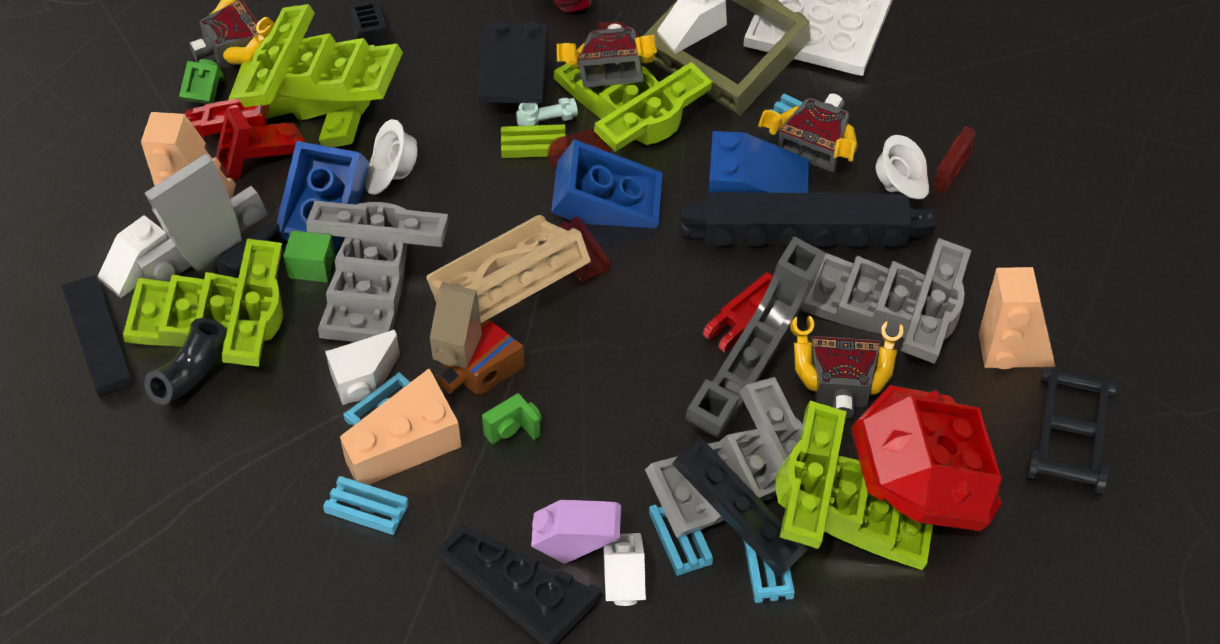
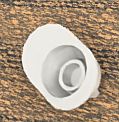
M391 119L385 122L376 136L365 181V189L369 194H379L388 187L392 180L405 178L412 171L416 163L417 141L404 132L403 126L398 120Z
M902 135L890 136L885 141L883 152L877 159L876 174L879 180L889 192L895 193L900 191L910 198L924 199L929 193L926 159L922 150L908 137Z

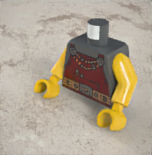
M220 0L214 11L200 21L203 38L190 42V49L196 60L213 55L222 68L241 65L242 63L252 61L255 51L262 41L269 36L275 22L268 17H264L258 22L243 0Z
M611 24L606 30L590 32L586 42L577 50L576 43L557 44V62L565 61V63L575 69H580L583 87L643 82L641 62L645 64L652 62L655 58V53H657L654 35L636 38L634 28H623L619 24Z
M836 94L827 95L824 102L812 98L805 99L800 106H795L781 114L772 110H764L758 124L760 128H769V133L772 135L779 131V147L808 158L810 164L831 172H835L840 156L848 158V161L853 162L854 153L858 149L855 129L848 124L849 113L842 110L844 100Z
M811 316L807 317L808 329L807 331H801L797 328V317H795L790 324L792 333L797 336V342L794 343L795 371L807 389L814 391L816 402L832 405L833 408L847 411L845 419H849L854 415V407L867 406L869 395L879 394L891 379L897 350L894 347L895 343L903 335L902 324L900 323L899 334L896 337H889L886 334L885 329L888 321L883 324L881 335L885 340L884 346H880V340L811 336L810 342L808 341V334L814 328L813 318Z

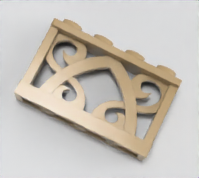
M537 215L428 274L427 281L436 303L442 282L477 290L480 321L482 323L586 265L591 260L579 230L573 228L567 231L547 222L545 217Z

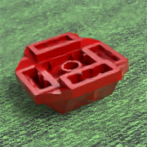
M890 385L851 427L863 478L869 494L881 501L886 499L899 512L918 523L982 531L990 524L1002 504L999 496L1002 477L979 407L956 403L951 396L941 395L937 390L930 393Z

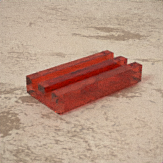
M966 126L963 128L937 168L938 174L935 177L934 191L941 194L947 192L972 152L976 135L975 130Z
M578 216L572 218V223L570 224L566 221L560 223V228L567 231L574 228L581 232L585 246L599 263L598 265L588 252L591 262L587 263V266L590 269L585 270L582 266L574 271L581 282L611 269L610 259Z

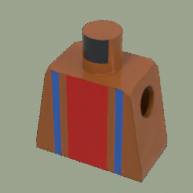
M487 319L481 323L482 336L468 367L443 364L445 370L437 376V382L447 393H452L461 384H464L475 394H483L525 367L524 346L491 320Z

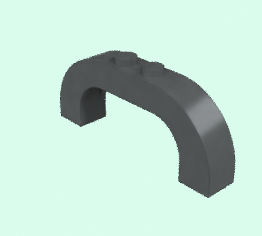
M795 236L792 238L776 265L773 278L756 312L714 380L711 382L705 379L687 409L686 421L718 439L727 432L745 405L739 391L745 385L760 380L787 335L792 320L797 317L820 271L826 255L825 252Z

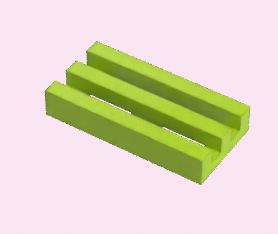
M565 124L501 127L502 158L562 156L566 150Z

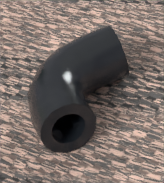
M198 318L192 321L188 336L179 352L168 363L149 372L145 377V390L153 402L165 405L192 390L207 375L215 364L226 337L227 331L221 323L209 318Z

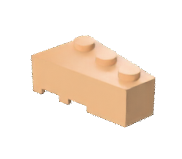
M151 112L141 144L155 186L202 155L207 154L211 158L204 148L205 141L185 114ZM216 157L211 158L231 199L236 184L232 178H226L222 173L219 160Z
M1033 267L996 268L978 333L984 368L1055 367Z
M427 369L340 436L345 461L354 480L367 485L462 447L458 421L430 369Z

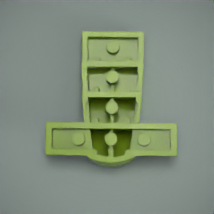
M309 4L282 8L269 36L262 41L255 51L251 61L252 70L238 96V100L244 107L271 104L276 94L320 101L383 99L403 52L398 44L369 47L364 38L336 43L331 33L303 38L313 19L314 11Z
M251 61L241 64L228 100L238 98L252 70ZM276 94L269 105L267 119L293 113L299 121L327 114L318 141L322 146L334 148L353 143L361 114L365 112L371 100L320 101Z
M692 62L660 82L655 79L645 66H642L643 82L583 87L580 69H575L567 63L554 70V79L581 104L601 118V120L595 123L594 132L615 152L633 140L649 145L670 137L677 131L681 123L683 108L710 91L713 81Z
M247 239L239 278L209 272L205 273L204 279L172 274L170 282L137 278L123 333L124 342L182 347L188 336L192 321L198 318H209L221 323L227 331L223 343L222 362L259 367L264 341L273 338L283 320V305L277 283L282 243Z
M810 401L806 407L800 440L782 462L776 474L775 491L778 503L785 508L780 537L818 549L823 540V534L826 532L876 555L923 570L928 561L933 525L918 523L899 512L886 499L881 501L867 492L859 460L838 456L847 411Z

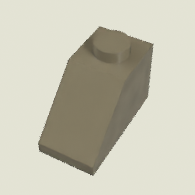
M442 282L439 288L430 334L433 360L448 366L456 365L467 368L482 336L477 290Z

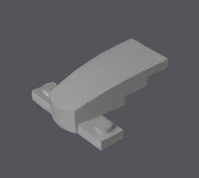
M204 154L145 192L153 207L152 211L170 239L136 260V263L146 279L168 282L172 274L179 275L191 266L203 279L206 272L214 274L218 272L216 260L242 242L241 233L268 216V213L258 193L252 186L230 199L213 160L207 154Z
M314 201L306 222L307 232L346 237L335 258L336 271L326 292L327 306L318 327L319 338L357 342L393 330L405 274L407 244L442 247L449 225L448 214L406 210L403 207L384 202H367L353 205Z
M938 238L925 275L895 261L892 262L890 268H886L860 256H857L854 263L826 253L820 271L800 310L833 322L880 334L883 324L888 321L885 332L887 335L895 337L899 334L901 323L904 341L900 351L935 364L943 341L953 333L959 322L965 295L964 286L961 282L971 250Z
M775 377L747 384L739 391L757 429L728 434L719 442L708 444L763 503L777 496L775 491L776 474L782 462L799 442L803 426L799 419L795 418ZM678 456L651 463L645 469L676 538L725 520L674 467L672 463Z

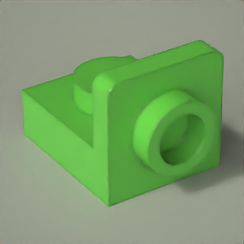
M200 59L199 63L187 61L179 97L183 101L214 103L218 82L225 81L226 74L219 68L216 62Z
M519 393L482 414L484 436L491 444L496 443L502 438L511 437L520 427H523L533 440L540 437L541 414L532 402L527 403Z

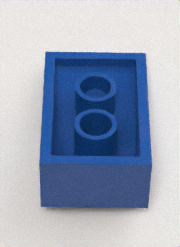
M713 131L709 195L712 192L808 193V158L747 133Z
M574 139L557 161L551 213L580 224L656 228L659 225L663 173Z
M296 141L277 219L282 239L288 241L292 231L307 232L306 222L314 201L357 205L363 194L370 162L360 152ZM332 236L334 248L339 251L344 237Z

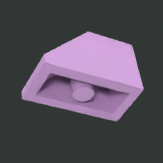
M559 500L534 512L531 547L566 564L620 539L621 505L617 502Z

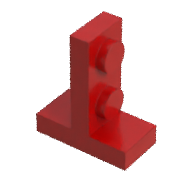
M239 107L226 108L215 157L221 163L220 169L225 177L234 180L240 178L244 159L293 154L296 141L305 143L306 141L294 123L250 126Z

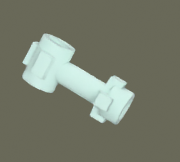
M574 98L558 99L559 104L538 108L536 103H521L519 111L516 112L518 126L539 125V121L561 117L563 121L572 120L573 117L578 116L576 101Z

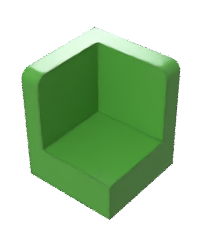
M303 231L291 232L283 255L289 278L327 283L336 258L332 235Z

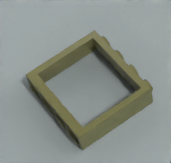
M732 0L787 32L748 75L737 84L683 50L674 54L658 36L657 30L676 4L675 2L643 35H654L657 53H655V58L652 62L672 74L688 63H694L713 81L711 90L705 94L740 116L811 40L809 20L802 13L793 12L783 6L779 0Z

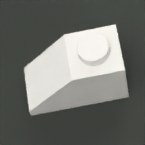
M678 0L658 28V36L674 54L682 51L727 25L726 0Z
M143 215L117 234L99 272V281L120 298L133 290L136 286L137 278H145L136 260L167 241L168 237L165 231Z
M395 330L326 351L330 373L342 405L359 402L383 385L400 357Z
M641 533L620 534V539L603 546L606 601H614L615 605L630 606L636 604L637 600H646L644 549Z

